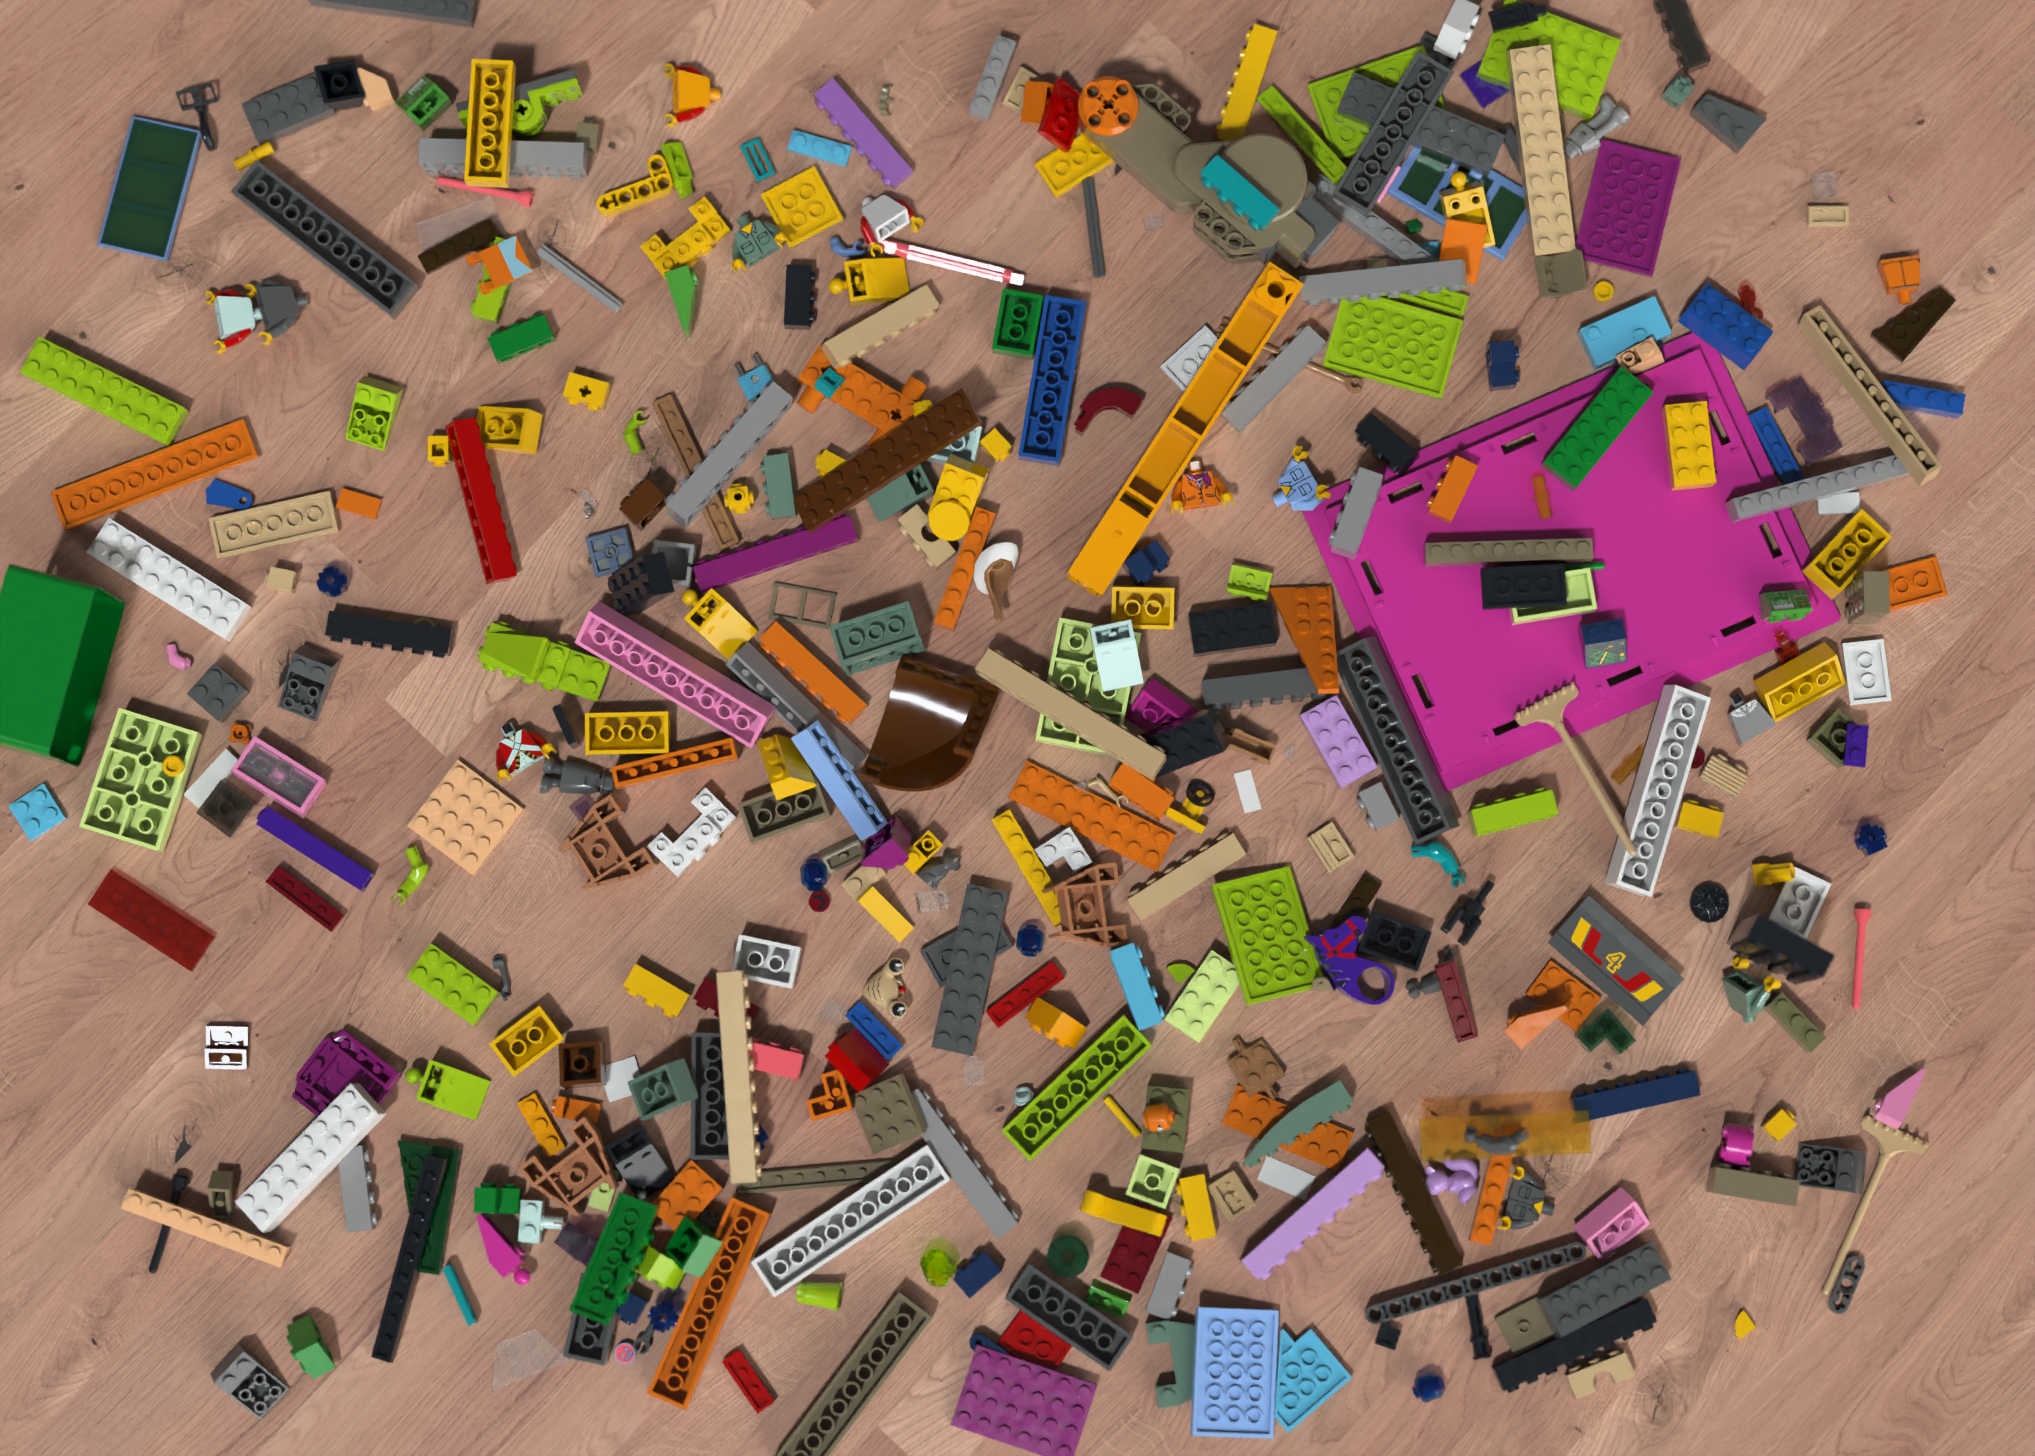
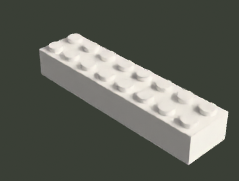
M108 518L86 552L228 642L231 641L252 609L245 602Z
M350 1084L235 1203L261 1232H272L387 1113L360 1084Z

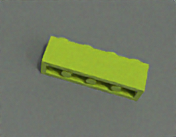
M496 237L495 241H492L489 247L498 244L506 239ZM483 265L482 272L484 276L477 284L476 292H478L476 300L473 299L470 311H472L474 318L498 325L511 282L487 295H483L479 285L492 281L485 265Z

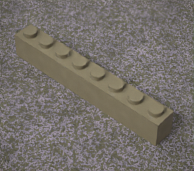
M1593 538L1425 543L1423 546L1424 567L1591 562L1593 560Z

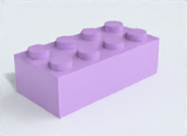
M1337 695L1299 716L1302 725L1339 790L1377 769L1376 763Z

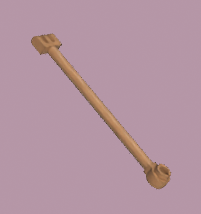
M1222 318L1221 323L1227 325L1230 320ZM1219 325L1218 330L1223 332L1225 327ZM1220 333L1215 334L1217 338L1221 335ZM1267 343L1262 348V351L1274 356H1278L1281 353L1279 348ZM1309 362L1304 367L1309 371L1346 386L1347 390L1352 394L1359 393L1361 391L1360 387H1363V382L1359 377H1345L1312 362ZM1356 381L1359 386L1354 388L1351 386V382Z

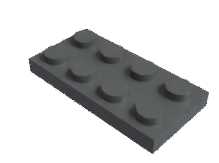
M1002 926L994 958L1013 948ZM957 930L920 950L939 987L944 986L946 983Z

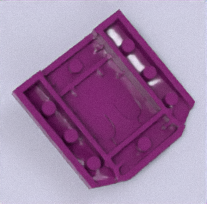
M346 1030L339 1031L340 1033L322 1040L299 1070L296 1076L295 1092H293L292 1097L318 1117L350 1084H360L380 1106L397 1084L401 1073Z

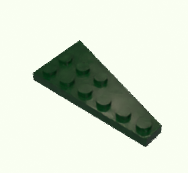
M398 1140L409 1213L425 1154L430 1153L448 1159L418 1272L440 1275L461 1150Z

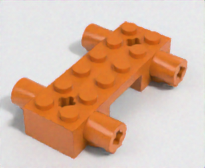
M819 344L798 377L799 383L806 388L796 404L814 414L823 398L832 404L837 403L868 422V425L876 430L866 445L868 448L914 419L912 405L919 401L927 388L925 384L910 376L899 393L852 363L844 368L839 366L834 369L823 353L821 344ZM829 367L845 379L844 383L830 399L814 388L817 379ZM899 413L901 419L893 420V414Z

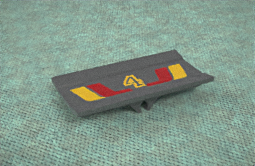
M1589 895L1547 942L1642 1026L1684 980L1682 976Z

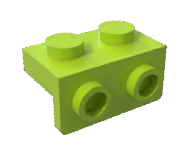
M1232 562L1226 591L1230 592L1233 596H1250L1255 601L1267 600L1273 571Z

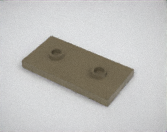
M1570 1280L1494 1318L1513 1356L1555 1336L1537 1299L1571 1282Z

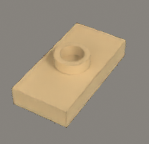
M1849 205L1807 206V227H1849Z

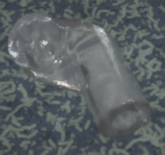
M586 487L579 494L585 501L581 515L583 518L589 519L595 515L598 503Z

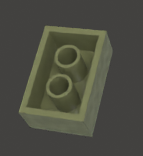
M1147 1086L1145 1111L1148 1105L1166 1103L1170 1109L1174 1110L1175 1121L1172 1122L1169 1130L1158 1132L1150 1131L1149 1128H1145L1143 1123L1141 1149L1184 1152L1190 1090Z

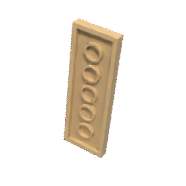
M330 491L208 518L217 559L339 532Z

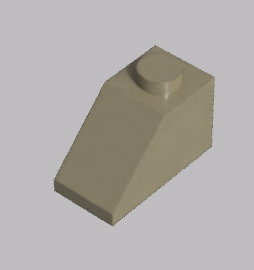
M213 1170L208 1185L211 1217L232 1219L235 1195L234 1172Z

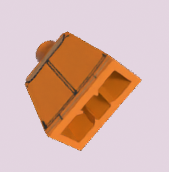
M1920 255L1880 260L1877 268L1886 294H1897L1899 305L1912 303L1910 293L1916 292L1920 287Z

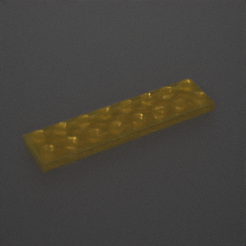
M1588 1110L1419 1119L1421 1161L1591 1153ZM1468 1126H1473L1477 1130L1476 1135L1480 1137L1483 1132L1499 1137L1502 1135L1510 1136L1520 1127H1524L1526 1130L1522 1132V1135L1528 1131L1529 1138L1519 1144L1516 1152L1512 1154L1492 1155L1477 1147L1478 1142L1476 1141L1467 1143L1464 1139V1132L1467 1131Z

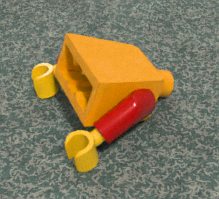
M671 64L664 66L667 70L671 69L670 73L663 74L667 79H672L673 113H676V116L672 114L664 116L665 119L672 118V122L666 124L667 127L672 128L677 122L682 123L693 120L703 114L704 110L710 106V100L719 101L720 89L710 88L709 77L704 76L695 67L676 66L674 68Z

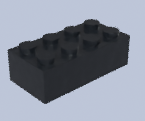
M664 552L643 555L608 577V588L613 596L614 609L623 616L642 613L675 592Z
M1271 602L1188 613L1193 657L1271 647L1277 643Z
M1213 706L1140 735L1147 741L1148 745L1154 747V745L1158 746L1165 752L1166 761L1155 778L1222 753L1231 744Z

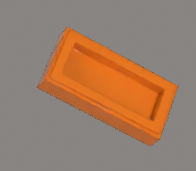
M342 488L336 508L376 520L382 500Z

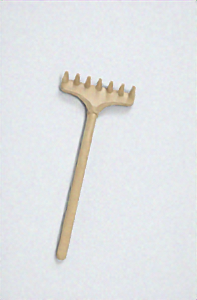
M1571 682L1566 687H1562L1557 692H1553L1552 695L1544 697L1543 700L1535 702L1534 705L1526 707L1525 710L1517 712L1513 717L1520 726H1526L1538 721L1547 723L1555 728L1627 852L1631 856L1636 855L1637 851L1565 729L1563 723L1565 706L1578 696V689L1574 682Z
M1863 1116L1861 1128L1869 1132L1877 1140L1880 1150L1879 1161L1822 1289L1823 1295L1828 1296L1834 1286L1889 1159L1903 1151L1922 1155L1926 1152L1929 1142L1920 1140L1899 1129L1896 1130L1870 1116Z

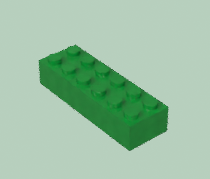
M1621 366L1546 458L1541 467L1574 492L1654 391Z

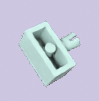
M521 1200L518 1242L542 1243L543 1230H563V1224H555V1222H564V1217L545 1216V1201Z

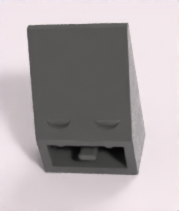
M301 645L293 652L278 707L316 722L335 678L340 659Z
M1799 1143L1794 1180L1800 1181L1799 1186L1862 1194L1867 1152Z
M238 1343L210 1373L217 1386L258 1419H261L289 1389L285 1383L241 1343Z

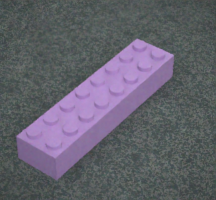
M1365 1148L1240 1259L1241 1263L1257 1280L1260 1278L1265 1280L1273 1273L1272 1267L1276 1264L1281 1266L1289 1258L1287 1254L1290 1251H1298L1305 1244L1303 1240L1307 1236L1312 1238L1321 1230L1318 1226L1323 1222L1328 1224L1336 1217L1334 1212L1339 1208L1341 1210L1345 1209L1352 1202L1350 1198L1354 1194L1359 1196L1368 1188L1366 1184L1370 1180L1375 1182L1384 1174L1381 1170L1385 1167L1368 1148Z

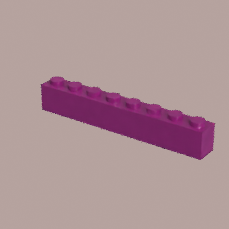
M841 514L834 521L825 524L811 534L807 532L805 527L796 529L794 534L788 536L786 533L780 534L773 541L767 542V540H762L755 543V547L749 549L747 546L736 549L734 554L728 555V553L717 555L715 560L708 561V559L697 562V566H694L693 570L701 593L707 592L711 588L723 587L859 542L850 515Z

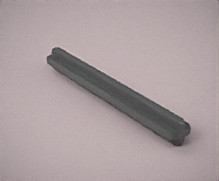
M1085 178L1082 180L1093 276L1095 278H1102L1105 276L1094 180L1092 178Z

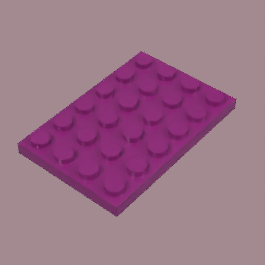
M1601 139V146L1598 149L1575 242L1576 249L1582 250L1584 261L1652 278L1681 159Z
M977 1344L951 1425L1041 1456H1074L1097 1384Z

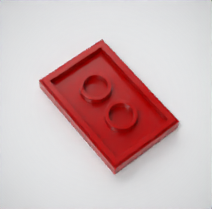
M1056 78L1037 132L1065 153L1069 152L1079 125L1078 102L1081 93L1064 79Z
M1022 1310L1019 1311L997 1342L1000 1347L1013 1356L1054 1370L1058 1368L1072 1348V1345Z

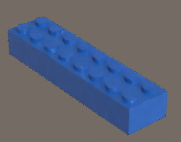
M1045 295L1018 460L1059 466L1086 301Z

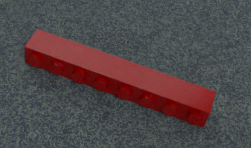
M476 417L454 420L445 425L486 585L508 581L517 576V567L513 562L511 545L507 540L506 525L502 521L501 506L496 498V487L491 479V468L489 463H487L485 446L480 437V426L476 421Z

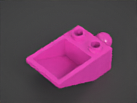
M486 1213L479 1214L477 1220L489 1263L502 1278H507L514 1274V1281L518 1285H526L531 1279L530 1272L523 1268L520 1269V1266L527 1261L524 1257L526 1255L525 1251L519 1245L514 1246Z

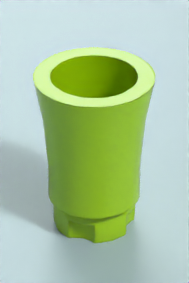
M842 1282L798 1283L796 1296L798 1303L839 1311L842 1299Z

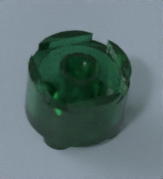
M1072 1235L1056 1238L1050 1244L1047 1251V1262L1050 1269L1056 1275L1064 1278H1072L1081 1274L1089 1261V1252L1085 1243ZM1064 1251L1068 1253L1073 1252L1074 1255H1072L1073 1260L1071 1262L1062 1260Z

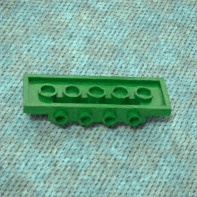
M619 1192L569 1308L571 1312L606 1326L610 1325L616 1308H619L621 1304L624 1305L628 1299L629 1293L626 1291L629 1284L633 1285L636 1280L637 1273H635L637 1265H642L645 1259V1253H643L645 1246H649L653 1240L654 1234L651 1233L653 1230L651 1227L659 1210L657 1206Z

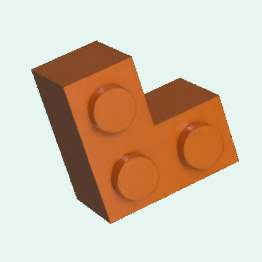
M834 1070L821 1074L826 1095L806 1101L813 1122L853 1110L845 1079L840 1072Z

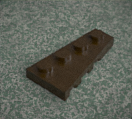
M1940 287L1873 333L1870 337L1902 363L1956 300Z

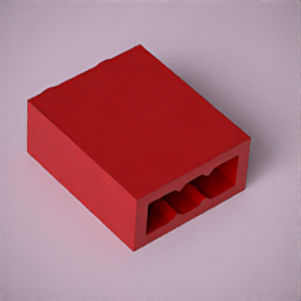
M856 1028L850 1033L845 1031L838 1039H835L828 1046L830 1051L824 1056L858 1093L890 1065Z

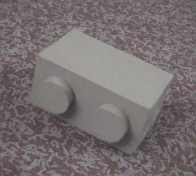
M1382 782L1357 794L1359 798L1356 801L1361 810L1365 809L1368 815L1365 819L1370 829L1374 828L1376 832L1399 820Z

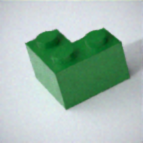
M481 1183L480 1187H475L474 1213L520 1214L522 1188H517V1184H504V1188H496V1183Z
M310 1315L287 1326L289 1335L286 1337L291 1347H293L290 1350L295 1361H300V1366L305 1374L309 1373L312 1379H315L336 1368L332 1353L322 1341L319 1327Z

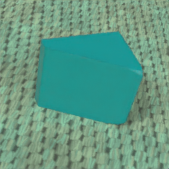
M829 367L817 379L814 388L830 399L844 383L845 379Z

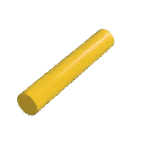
M1108 1096L1103 1102L1128 1131L1137 1138L1141 1134L1140 1130L1112 1098Z

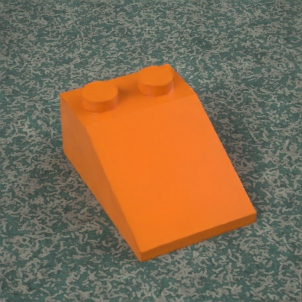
M1566 999L1524 1010L1521 1014L1516 1012L1505 1023L1507 1027L1504 1032L1522 1049L1566 1011L1572 1001Z

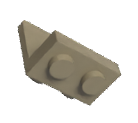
M1575 249L1556 256L1540 255L1534 257L1538 290L1541 298L1556 299L1587 288L1582 250Z

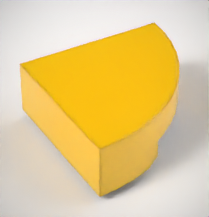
M1744 1310L1737 1315L1735 1320L1734 1332L1738 1340L1756 1328Z

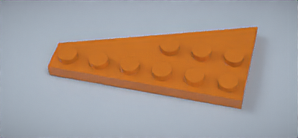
M1331 586L1269 588V594L1275 601L1276 608L1284 620V625L1295 648L1300 653V658L1308 670V675L1317 693H1339Z

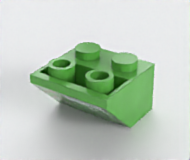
M423 75L395 102V105L424 132L452 105V102L434 82Z
M1805 589L1770 592L1759 595L1761 620H1768V623L1781 622V620L1786 618L1789 621L1801 620V618H1806V614L1812 612V606Z

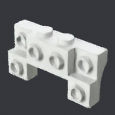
M706 787L691 801L702 815L674 843L661 832L647 846L677 877L695 860L700 861L705 856V850L709 845L712 847L716 845L721 839L719 835L736 819Z

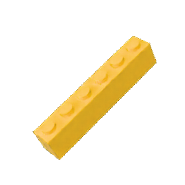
M1254 24L1252 30L1248 29L1245 41H1248L1247 48H1242L1239 60H1242L1240 68H1235L1232 79H1236L1234 87H1229L1226 98H1229L1227 106L1223 105L1220 114L1223 120L1221 125L1217 124L1214 136H1217L1216 142L1238 140L1244 137L1278 31Z
M1009 809L993 818L992 823L1056 929L1061 926L1057 892L1042 893V890L1053 885V882Z

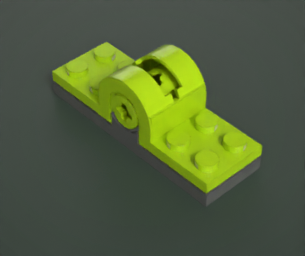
M574 69L515 86L512 134L515 137L523 140L538 137L544 131L548 122L544 106L554 107L559 105L561 101H575L579 99V96L583 95ZM469 100L456 103L460 120L465 129H467Z

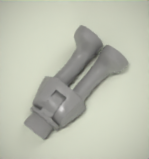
M1604 95L1599 101L1600 112L1587 123H1580L1571 132L1566 140V145L1563 147L1564 155L1571 160L1576 155L1580 156L1582 153L1590 152L1601 146L1599 140L1604 135L1630 121L1625 110L1620 106L1616 107L1612 100ZM1604 122H1606V123H1605L1604 125H1602L1599 129H1597L1596 131H1594L1597 127H1599L1601 124H1603Z

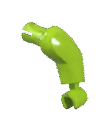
M417 846L404 851L412 868L398 888V893L391 897V901L396 896L401 899L397 906L405 902L406 898L418 888L428 873L429 865L423 862Z

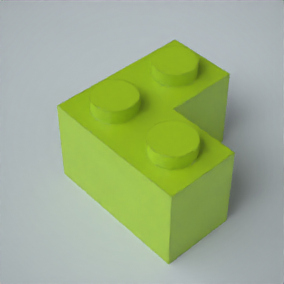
M651 1244L649 1246L646 1245L643 1251L645 1259L642 1265H637L635 1272L641 1274L643 1278L650 1282L655 1279V1284L663 1289H666L668 1286L676 1290L686 1272L682 1271L668 1255L662 1253Z

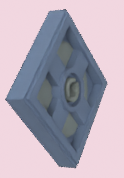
M626 527L586 537L596 578L614 574L634 561Z

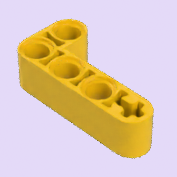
M656 154L648 159L647 166L651 175L650 178L601 195L596 202L600 214L604 217H611L670 195L674 190V184L664 158ZM656 162L662 163V167L659 170L652 169V165ZM662 181L669 182V186L665 189L660 188L659 184ZM641 189H650V193L648 195H640ZM629 195L631 199L629 202L623 203L620 201L621 197ZM616 198V201H617V203H618V206L615 205V202H614L613 199ZM606 202L609 204L608 209H605L604 203Z
M1085 1190L1079 1208L1080 1211L1091 1216L1161 1237L1167 1219L1165 1215L1107 1198Z

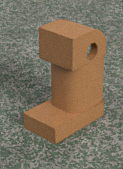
M1237 728L1224 729L1231 742L1226 750L1237 751L1251 757V760L1262 765L1270 764L1276 748L1275 744L1246 734Z

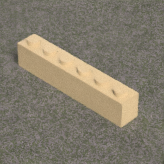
M926 284L829 339L823 344L821 349L834 369L839 366L844 368L852 362L851 359L857 356L862 358L868 354L870 348L875 347L877 349L886 343V339L890 337L892 339L897 338L903 333L902 330L905 328L912 329L920 323L919 320L926 318V320L936 315V310L940 304Z
M1228 833L1223 834L1217 838L1218 843L1212 847L1208 844L1199 850L1201 854L1196 857L1188 856L1181 861L1183 865L1177 869L1173 866L1164 872L1166 876L1159 880L1155 877L1146 883L1148 887L1142 891L1137 888L1128 894L1130 898L1127 899V902L1140 922L1245 857L1246 852L1233 833L1231 835H1228Z

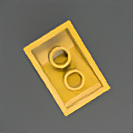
M479 406L476 421L480 426V437L485 449L536 455L543 414L525 408Z

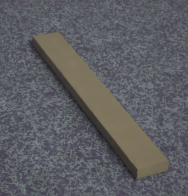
M903 1159L763 1171L762 1176H759L757 1182L736 1183L737 1195L867 1184Z

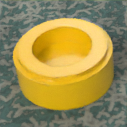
M1600 281L1593 288V297L1601 303L1608 302L1614 294L1613 286L1607 281Z
M168 756L162 763L163 771L171 777H177L184 771V762L178 756Z

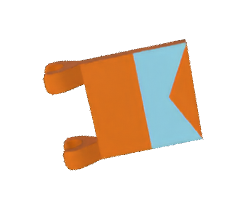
M517 236L466 256L470 267L483 261L492 280L479 285L483 295H487L501 286L533 273Z

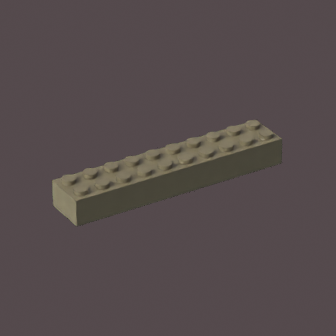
M899 1291L776 1456H829L933 1316Z

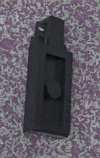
M1526 2L1490 11L1488 15L1493 33L1533 24L1538 21L1537 17L1546 15L1547 8L1546 4L1534 6V3Z

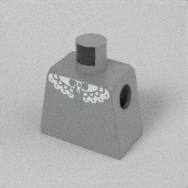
M1740 693L1729 698L1735 710L1728 713L1727 717L1739 746L1776 725V722L1755 698L1747 703Z

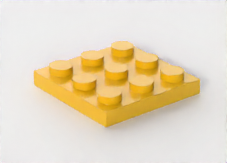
M815 166L760 194L774 222L790 239V242L785 240L789 249L844 221Z

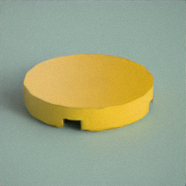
M943 500L931 510L929 526L932 532L940 539L955 541L962 538L968 531L970 514L960 502Z

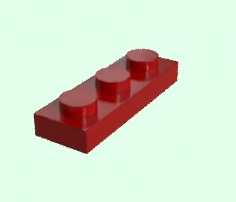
M740 1349L722 1361L757 1414L775 1402Z

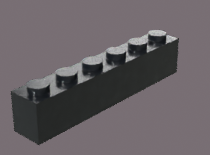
M329 611L325 635L330 638L331 642L342 643L343 640L351 641L350 644L356 646H363V643H367L376 649H383L384 646L392 647L391 650L396 652H404V649L412 650V654L424 655V652L432 653V657L444 659L445 655L451 656L454 631L448 628Z

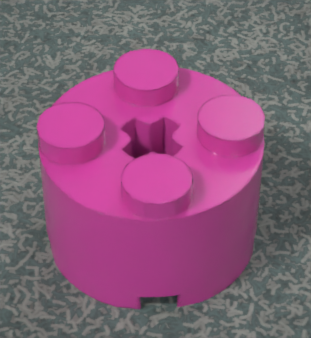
M1733 1123L1724 1125L1721 1133V1141H1724V1145L1719 1150L1718 1161L1722 1162V1164L1748 1168L1750 1164L1748 1156H1751L1754 1133L1752 1132L1754 1127Z

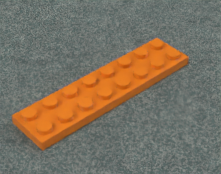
M1026 761L1008 796L1009 799L1066 828L1070 827L1072 831L1156 873L1175 837V834L1029 761Z

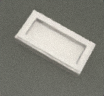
M1859 492L1842 493L1817 500V515L1856 514L1860 510Z

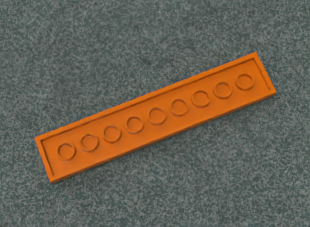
M243 418L51 491L50 493L63 529L68 531L259 458L246 421Z

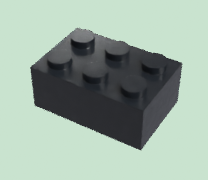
M1372 910L1357 951L1416 973L1420 967L1432 932Z

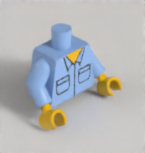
M1296 446L1293 449L1294 457H1292L1277 481L1281 492L1272 496L1276 507L1288 502L1293 511H1313L1322 501L1331 497L1330 492L1325 491L1328 489V486H1318L1305 462H1301V459L1308 457L1307 451H1302L1301 453L1303 446Z

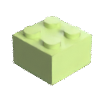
M1139 1155L1125 1194L1165 1209L1179 1169Z

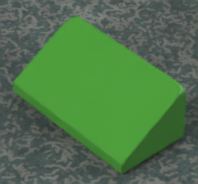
M1093 1279L1084 1302L1123 1319L1132 1294Z

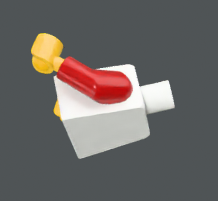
M881 195L875 200L867 197L862 202L861 232L867 245L870 244L871 246L870 256L872 258H875L873 250H879L881 256L883 252L882 247L875 243L876 240L880 243L909 224L910 221V229L914 233L918 231L915 224H918L920 228L924 225L921 218L914 217L915 213L904 200Z

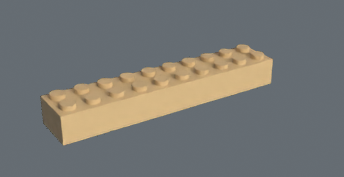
M1551 44L1511 49L1506 51L1531 257L1572 251L1576 249Z

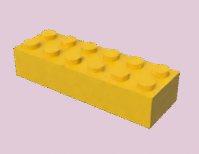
M472 59L464 172V181L467 186L509 188L516 66L513 60Z

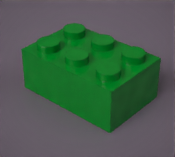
M1003 288L992 353L1033 360L1043 305V295Z

